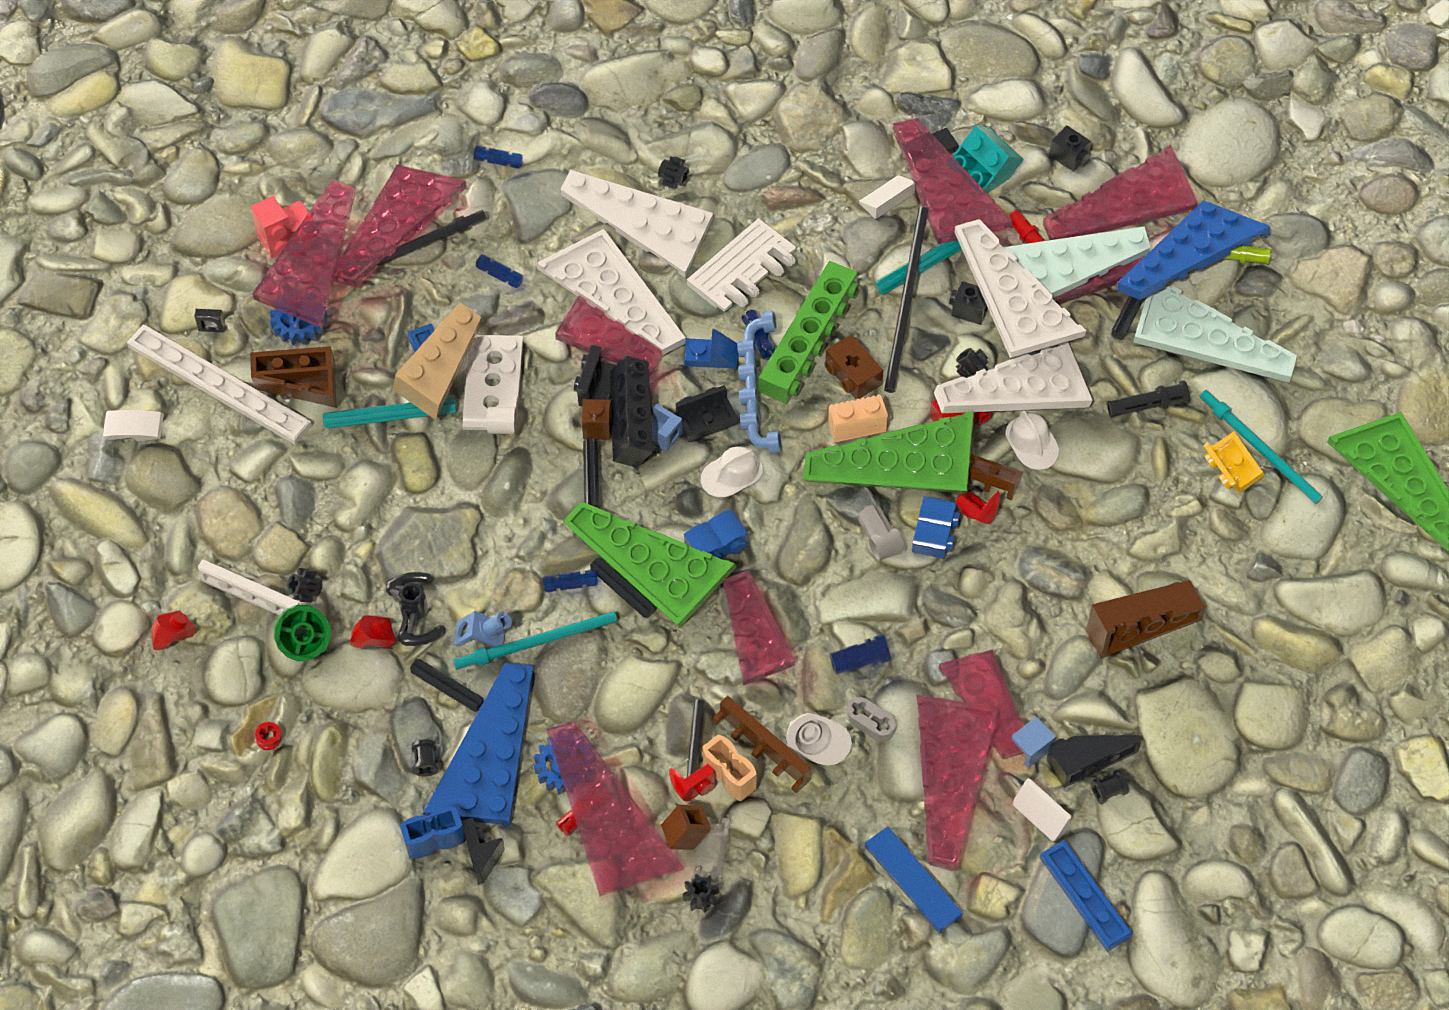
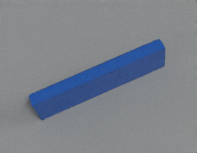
M888 826L865 842V848L938 933H941L962 917L963 912Z
M1065 840L1040 854L1041 861L1107 952L1132 938L1133 933Z

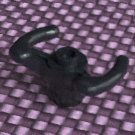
M404 573L389 580L386 584V593L399 602L403 620L398 633V639L404 646L426 645L437 640L446 632L445 626L438 625L423 635H413L417 620L423 618L428 612V603L424 588L412 582L430 583L432 576L429 573Z

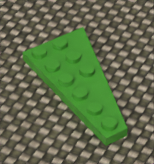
M974 411L951 418H942L939 421L923 425L918 424L883 433L880 436L868 439L855 440L856 442L840 446L835 445L808 452L805 455L803 480L804 482L967 493Z
M1402 412L1329 436L1327 443L1449 552V490Z
M582 501L563 521L679 628L737 567L730 561L722 560L710 553L697 550L683 542L651 529L638 526L634 522L616 517L609 512Z

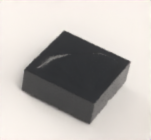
M195 309L194 317L198 331L225 332L226 323L222 310Z

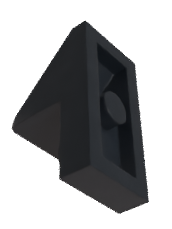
M473 818L461 821L477 883L480 885L486 881L502 856L505 847L503 838L485 842L481 827L475 828Z

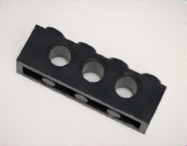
M625 355L610 370L613 462L637 468L652 453L649 361Z

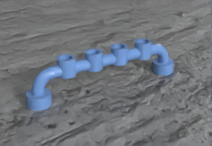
M774 311L762 312L761 318L755 319L748 324L744 333V341L738 342L737 347L739 357H745V365H739L738 367L740 381H746V389L739 390L740 403L747 406V413L740 414L741 427L743 430L747 429L749 440L753 445L769 449L771 454L782 452V440L779 431L767 432V438L760 437L758 433L756 344L754 339L756 331L761 328L764 329L765 333L777 331Z

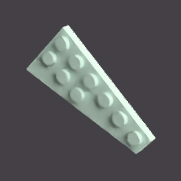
M1145 227L1003 248L1008 253L1011 252L1017 258V262L1024 269L1027 268L1054 298L1087 283L1089 278L1096 275L1102 276L1115 266H1124L1147 255L1150 252L1151 246Z
M1165 285L1163 289L1146 297L1133 343L1290 383L1297 355L1270 340L1264 341L1253 335L1254 331L1251 329L1237 326L1232 323L1231 318L1199 300H1191L1182 295V291L1174 286L1170 288Z

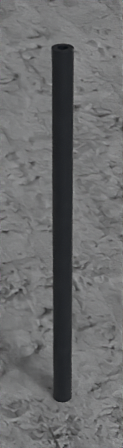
M926 207L918 208L884 391L888 393L895 392L929 211Z

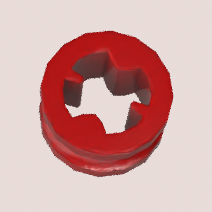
M264 722L256 728L255 737L259 748L269 751L279 746L282 737L280 727L277 724ZM269 731L273 732V737H270L268 741L264 740L263 735H267Z

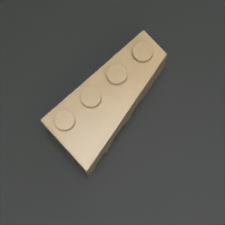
M459 302L395 374L393 390L436 420L478 334L481 316Z

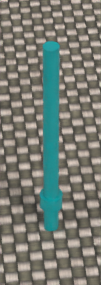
M1207 389L1200 394L1199 397L1213 409V414L1219 420H1225L1313 503L1318 504L1322 500L1323 496L1231 412L1232 408L1224 401L1220 402Z
M610 612L493 648H479L474 650L473 654L453 659L455 670L475 664L482 666L495 658L616 623L617 617L615 612Z

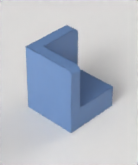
M658 404L653 407V419L651 420L652 443L667 452L683 433L682 418Z
M1035 717L1014 733L1011 740L1026 755L1024 765L1030 768L1048 754L1050 745L1055 742L1056 736Z

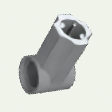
M872 504L865 507L858 514V521L868 536L871 551L878 561L904 551V542L899 531L896 528H891L879 506Z

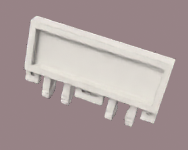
M758 218L687 279V286L715 308L719 307L724 312L732 306L730 300L743 308L749 302L738 289L740 288L752 298L757 297L760 292L755 285L768 275L766 269L778 277L784 273L783 267L774 258L776 257L783 264L791 267L796 262L791 255L796 251V247Z

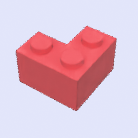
M273 195L250 206L257 236L271 259L286 254L289 250L309 243L312 239L318 237L315 222L301 200L282 209Z

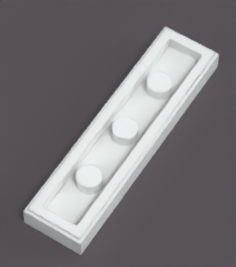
M203 559L198 565L202 582L277 615H280L291 606L300 605L297 600Z

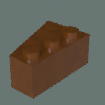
M331 346L250 352L251 378L256 390L337 408L335 358Z

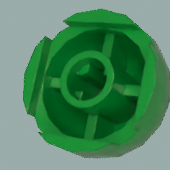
M294 605L285 609L277 617L274 624V641L277 648L287 658L295 661H310L314 659V657H317L327 649L331 639V627L326 617L317 608L309 605Z

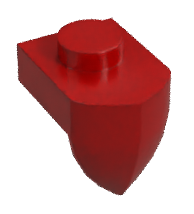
M997 491L987 503L972 492L960 494L955 503L961 508V512L966 517L976 519L981 523L990 524L998 510L1000 492Z
M180 610L158 615L151 632L153 649L162 650L173 641L193 637L197 628Z
M364 615L355 624L350 636V645L354 648H362L366 645L391 647L396 642L390 618Z
M706 764L685 779L675 769H669L672 786L679 797L685 802L691 801L698 795H706L715 785V771L709 764Z

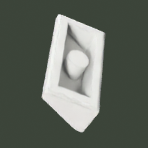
M898 175L860 200L859 204L877 219L915 193V182Z
M1028 778L1016 795L1013 806L1051 841H1056L1069 829L1071 815Z

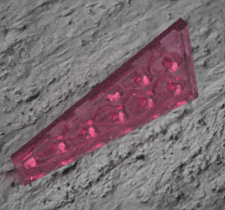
M1169 145L1164 148L1162 153L1146 158L1143 164L1136 168L1131 167L1103 183L1093 193L1088 192L1084 194L1074 204H1067L1043 218V227L1049 240L1090 235L1192 211L1198 206V202L1172 146Z
M396 165L330 274L332 282L357 287L377 269V264L385 256L390 257L396 252L395 247L402 241L407 242L433 219V214L441 206L446 207L452 202L451 197L457 192L462 193L467 188L466 181Z
M917 695L928 862L930 866L959 871L1001 712L997 707Z

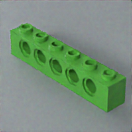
M832 261L827 263L760 374L759 393L785 404H788L792 396H797L801 388L802 378L810 374L814 358L822 354L825 346L824 341L827 336L831 337L833 335L837 319L845 315L850 297L855 298L859 290L856 271Z

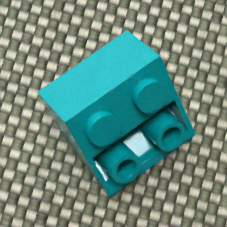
M975 125L946 166L979 197H983L1009 180L1024 159L991 128Z

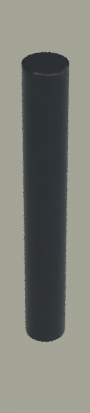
M701 699L694 700L686 778L699 770L705 701Z

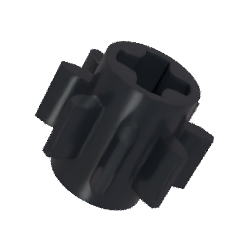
M671 156L669 160L664 159L658 170V177L663 179L662 185L677 189L678 185L683 186L689 176V168L684 166L686 160Z
M968 348L957 357L956 362L958 365H956V372L961 377L968 378L974 376L977 371L983 369L988 371L986 366L989 363L988 357L981 349L975 352L972 348Z
M298 568L297 574H292L289 577L287 588L289 593L294 595V600L312 603V596L317 597L320 595L323 583L322 579L316 576L317 571L308 568Z
M695 874V879L691 882H684L687 892L682 894L683 901H690L691 911L696 908L702 909L706 913L707 907L710 904L717 905V898L714 895L719 893V886L711 885L710 875L704 878Z

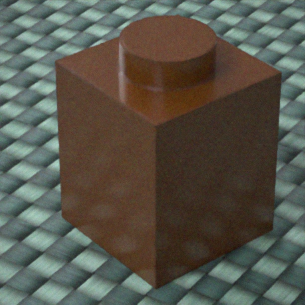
M583 399V439L610 440V400Z
M678 804L661 824L670 849L694 850L711 831L704 809L698 805Z

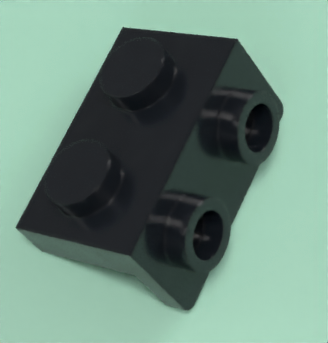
M591 345L588 355H583L581 370L583 371L581 376L576 377L574 383V392H577L578 406H583V399L608 400L611 392L610 370L616 364L603 362L602 347Z
M725 385L709 388L695 396H687L675 404L676 415L682 418V430L688 442L738 424V417L727 398Z

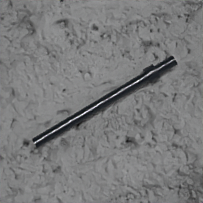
M480 210L466 217L463 215L457 217L448 225L342 270V275L345 280L350 279L455 232L460 234L469 230V226L485 220L486 215L483 210Z

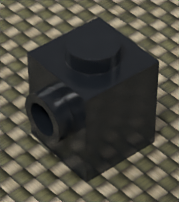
M1066 125L1051 140L1049 156L1074 172L1080 165H1085L1091 156V140Z
M961 281L958 290L952 291L949 305H953L951 316L982 325L988 307L979 287Z

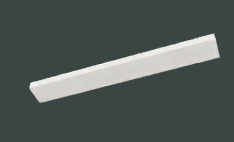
M144 324L127 342L128 348L294 445L312 427L311 421Z

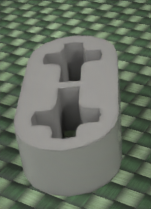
M856 697L848 702L846 717L852 725L879 742L888 741L894 736L895 720L889 713L863 697ZM854 709H864V714L854 715ZM888 724L887 730L884 728L881 731L877 730L878 725Z

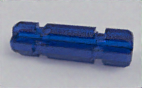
M479 145L475 147L473 152L474 159L484 162L487 160V163L502 166L510 164V167L517 169L521 168L523 163V155L512 152L511 155L509 151L494 148L487 150L486 147Z
M481 254L476 260V267L483 272L488 271L487 274L504 283L508 281V285L514 288H518L523 282L522 274L515 270L511 272V268L496 260L491 261V258L484 254Z
M594 569L585 570L583 574L578 571L558 574L559 577H554V575L543 577L545 592H554L556 588H560L561 591L583 588L582 585L585 584L587 587L598 584L597 572Z

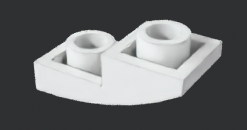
M145 410L107 411L103 437L108 440L133 438L137 442L160 439L164 414Z

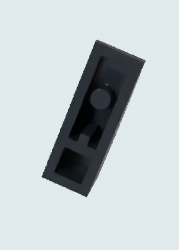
M1139 735L1072 736L1066 740L1061 738L1050 745L1046 761L1063 788H1066L1138 753L1142 739Z

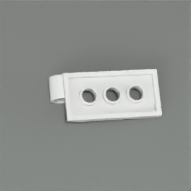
M476 336L468 353L463 430H487L488 434L516 433L523 336ZM492 357H500L502 359L497 364L488 362ZM490 379H498L500 381L496 386L486 384ZM489 401L498 403L496 407L486 408L484 406Z

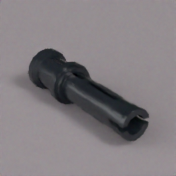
M1182 380L1177 385L1168 387L1160 385L1152 392L1112 401L1109 400L1107 401V410L1110 418L1154 407L1167 409L1169 405L1182 402L1189 404L1190 392L1186 381Z

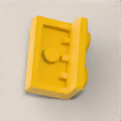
M1234 431L1212 447L1209 443L1203 445L1208 451L1204 455L1213 469L1218 466L1223 474L1219 478L1227 489L1233 487L1240 494L1266 476Z

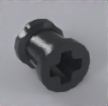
M430 739L414 741L411 744L415 758V764L412 767L413 774L421 777L436 774L438 772L434 753L437 750L436 742Z
M1120 770L1114 771L1111 776L1100 781L1095 779L1091 782L1092 792L1101 805L1106 803L1109 798L1129 793L1127 781Z

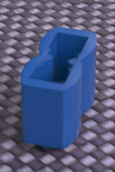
M924 496L912 543L913 553L944 559L946 551H952L955 536L950 535L952 527L957 528L960 512L955 511V502Z
M730 509L719 513L708 522L698 524L684 533V543L697 550L705 551L717 558L723 559L724 556L741 553L749 544V537L737 516Z
M443 807L435 810L429 816H415L400 824L409 858H422L432 854L436 849L454 848L465 841L463 826L456 807Z

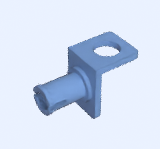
M473 611L456 622L454 645L458 647L472 638L492 647L503 645L505 629L510 628L512 625L511 616L508 613L504 614V611L491 618ZM468 623L465 634L461 636L463 627Z

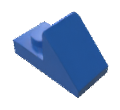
M712 329L711 340L686 338L684 366L737 369V342L721 332Z

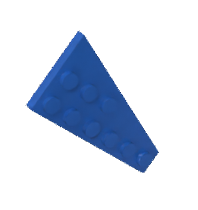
M1203 200L1118 282V291L1141 300L1163 289L1166 282L1174 278L1180 280L1187 276L1188 271L1194 268L1200 270L1230 255V251L1240 245L1243 247L1250 245L1252 239L1259 235L1262 238L1269 235L1270 226Z
M504 664L425 807L423 816H429L435 810L443 807H456L461 821L473 818L474 822L510 825L534 672L533 665Z

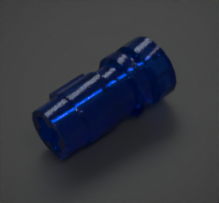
M883 634L874 636L873 640L868 638L864 640V643L851 645L839 651L829 653L836 675L851 672L870 664L876 666L879 661L881 664L891 661L890 651Z

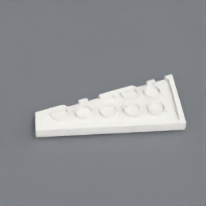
M570 170L561 187V195L584 211L589 210L595 214L599 221L604 224L608 223L616 229L617 233L644 251H650L659 257L660 261L665 265H671L677 269L678 273L686 278L713 221V213L572 170Z
M980 219L955 226V235L1010 358L1085 336L1086 330L1080 324L1077 325L1071 319V314L1052 299L1053 295L1027 268L1024 269L1017 262V258L1002 247L999 243L1000 240Z
M604 229L537 262L538 270L662 355L686 344L685 336Z
M1068 341L1060 343L1059 346L1054 348H1043L1040 353L1034 355L1026 354L997 364L994 369L988 371L985 369L977 371L974 376L968 378L960 377L937 385L934 391L942 413L1090 407L1093 401Z

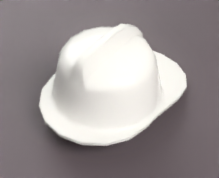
M1022 411L1019 417L1012 420L1006 427V438L1023 465L1030 469L1043 470L1055 464L1058 459L1059 448L1046 421L1040 415Z
M732 447L726 450L720 458L704 468L701 474V484L709 495L728 497L759 481L763 474V466L761 461L754 455L752 449Z
M807 713L800 715L790 722L786 734L787 745L794 753L800 757L827 766L844 760L849 754L852 745L851 735L844 726L817 714Z

